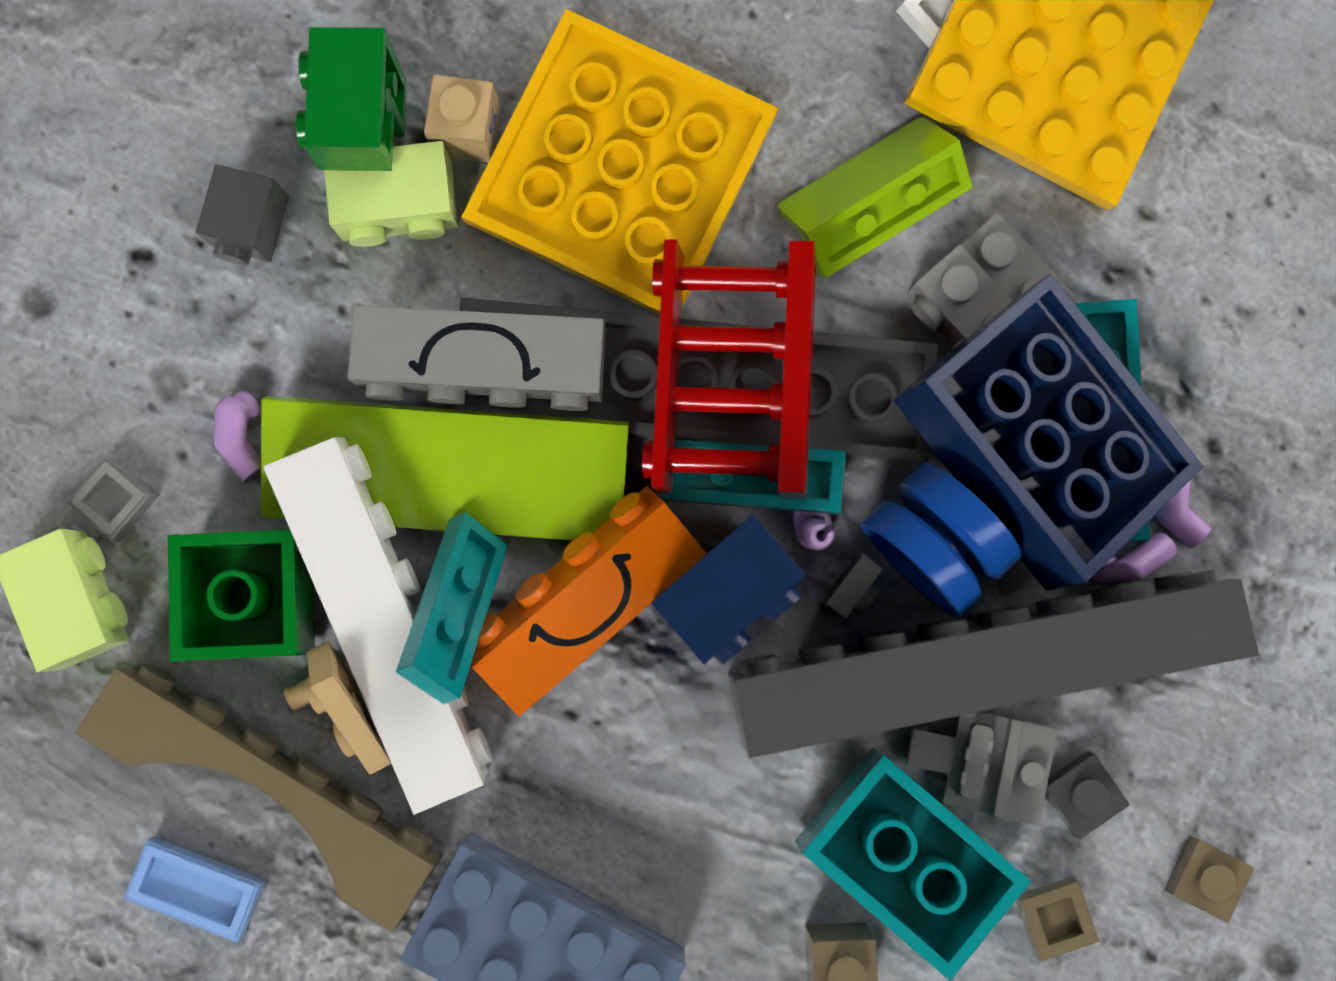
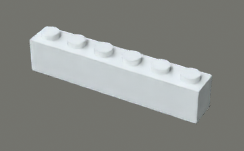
M334 437L263 466L413 814L415 815L483 786L488 772L486 764L493 762L483 732L480 728L471 731L462 708L469 706L465 689L463 688L460 699L442 704L396 673L418 609L413 595L421 591L410 562L406 558L398 561L389 538L396 536V530L386 506L382 501L376 504L373 503L365 484L366 480L372 478V474L359 445L349 446L346 437Z

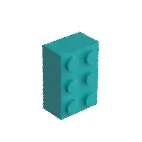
M873 747L795 840L805 857L949 981L953 979L1032 882L890 759Z

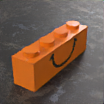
M648 486L639 493H630L616 503L610 512V518L594 532H587L575 538L564 550L563 558L545 574L537 573L528 578L517 590L515 599L498 614L491 613L486 615L471 662V668L520 717L647 608L652 601L707 555V553L665 502Z

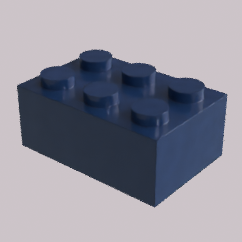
M753 514L652 601L651 604L704 665L713 657L724 665L752 640L745 629L760 617L762 620L766 619L768 621L771 619L774 621L800 599L802 594L795 585L807 575Z

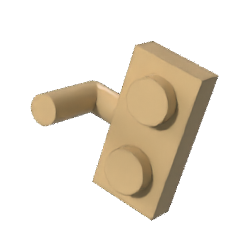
M330 641L306 651L309 677L284 689L285 698L291 709L295 711L310 704L317 714L327 712L334 722L332 726L333 732L342 752L348 758L356 754L369 775L391 765V761L348 662L342 661Z

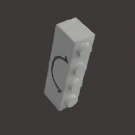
M353 305L348 380L359 388L366 389L367 398L376 400L401 401L403 400L404 391L428 392L427 401L441 404H464L465 395L489 396L490 405L499 407H526V398L551 399V408L585 411L588 409V401L602 402L606 343L604 319Z

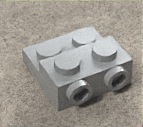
M999 212L994 214L961 245L959 244L918 280L907 293L914 301L911 304V308L916 317L930 330L936 331L939 329L954 345L951 350L1050 273L1073 302L1078 299Z

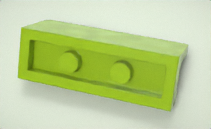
M919 117L779 202L777 208L781 217L800 233L802 241H815L817 256L816 272L826 279L973 188L960 140L926 117Z

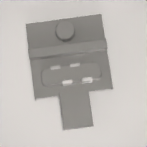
M985 712L960 716L956 738L912 728L905 764L949 774L944 800L940 802L943 805L1039 826L1058 729Z

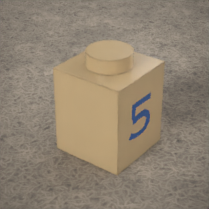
M433 74L424 129L428 142L443 141L451 159L488 163L496 148L501 105L493 82Z

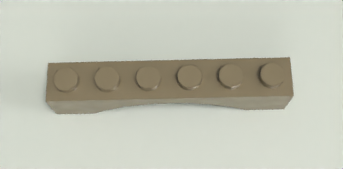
M144 663L141 667L115 669L76 730V735L126 766L156 762L195 764L229 773L261 789L287 809L312 838L329 868L339 899L392 933L405 919L443 856L432 849L434 841L431 837L411 825L403 824L401 828H398L379 816L382 808L368 797L353 791L347 796L327 784L331 778L329 774L315 764L299 759L295 764L277 753L276 750L279 744L267 734L251 727H247L245 731H242L224 720L228 714L227 711L212 700L199 695H195L191 699L173 688L176 679L164 670Z

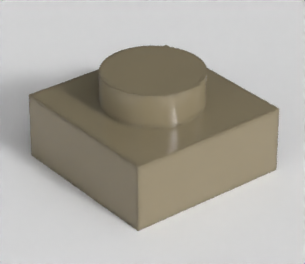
M1190 836L1165 887V891L1229 924L1254 867Z
M1073 877L1022 893L1016 900L1034 955L1041 962L1100 942L1080 883Z

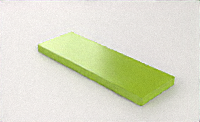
M269 395L261 399V518L285 519L263 466L334 437H346L349 446L359 445L372 474V478L366 480L365 484L373 503L376 504L380 501L384 503L394 526L397 528L445 531L449 519L466 512L494 535L574 540L581 534L594 532L610 518V512L616 503L625 497L629 422Z

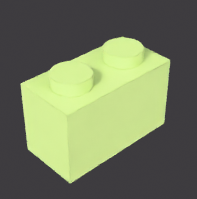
M443 141L394 146L392 171L324 170L329 224L343 241H349L353 246H376L386 241L385 236L408 234L410 238L417 240L435 239L445 234L444 229L459 228L452 159Z
M60 528L0 554V582L36 673L64 670L129 642L124 628L128 623L125 607L119 597L109 591L102 570L106 567L104 555L97 542L92 537L87 536L86 532Z

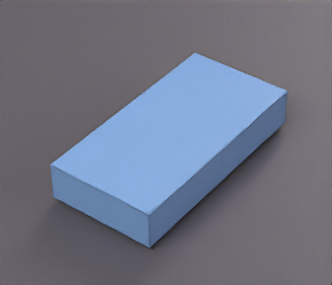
M152 837L146 840L123 899L238 943L245 936L266 879L160 838Z

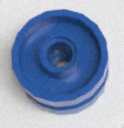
M924 461L899 485L901 498L906 507L894 502L884 501L860 526L877 551L910 585L944 613L955 619H961L982 597L979 581L974 573L988 579H1000L1022 557L1021 550L1009 530L974 493L938 466Z

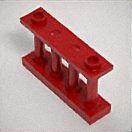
M664 239L663 259H655L652 269L654 296H661L654 441L644 442L642 453L643 477L651 478V487L660 494H672L673 473L767 476L768 482L778 483V493L781 498L807 499L817 265L815 241H789L788 261H777V267L684 266L685 256L677 239ZM683 290L776 292V298H787L786 322L775 321L774 328L681 326ZM680 351L773 353L774 359H784L783 383H772L771 389L678 387ZM677 411L770 414L771 420L781 421L780 445H769L768 451L675 448Z

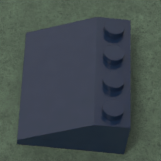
M1051 273L1043 277L956 346L893 399L894 403L951 474L974 493L1009 530L1020 547L1021 561L1045 591L1087 583L1204 467Z

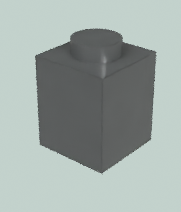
M215 164L195 233L214 248V256L239 265H249L250 258L271 262L289 195L274 178Z

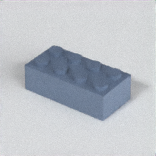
M472 832L460 844L400 957L401 961L438 981H678L686 966L685 948Z

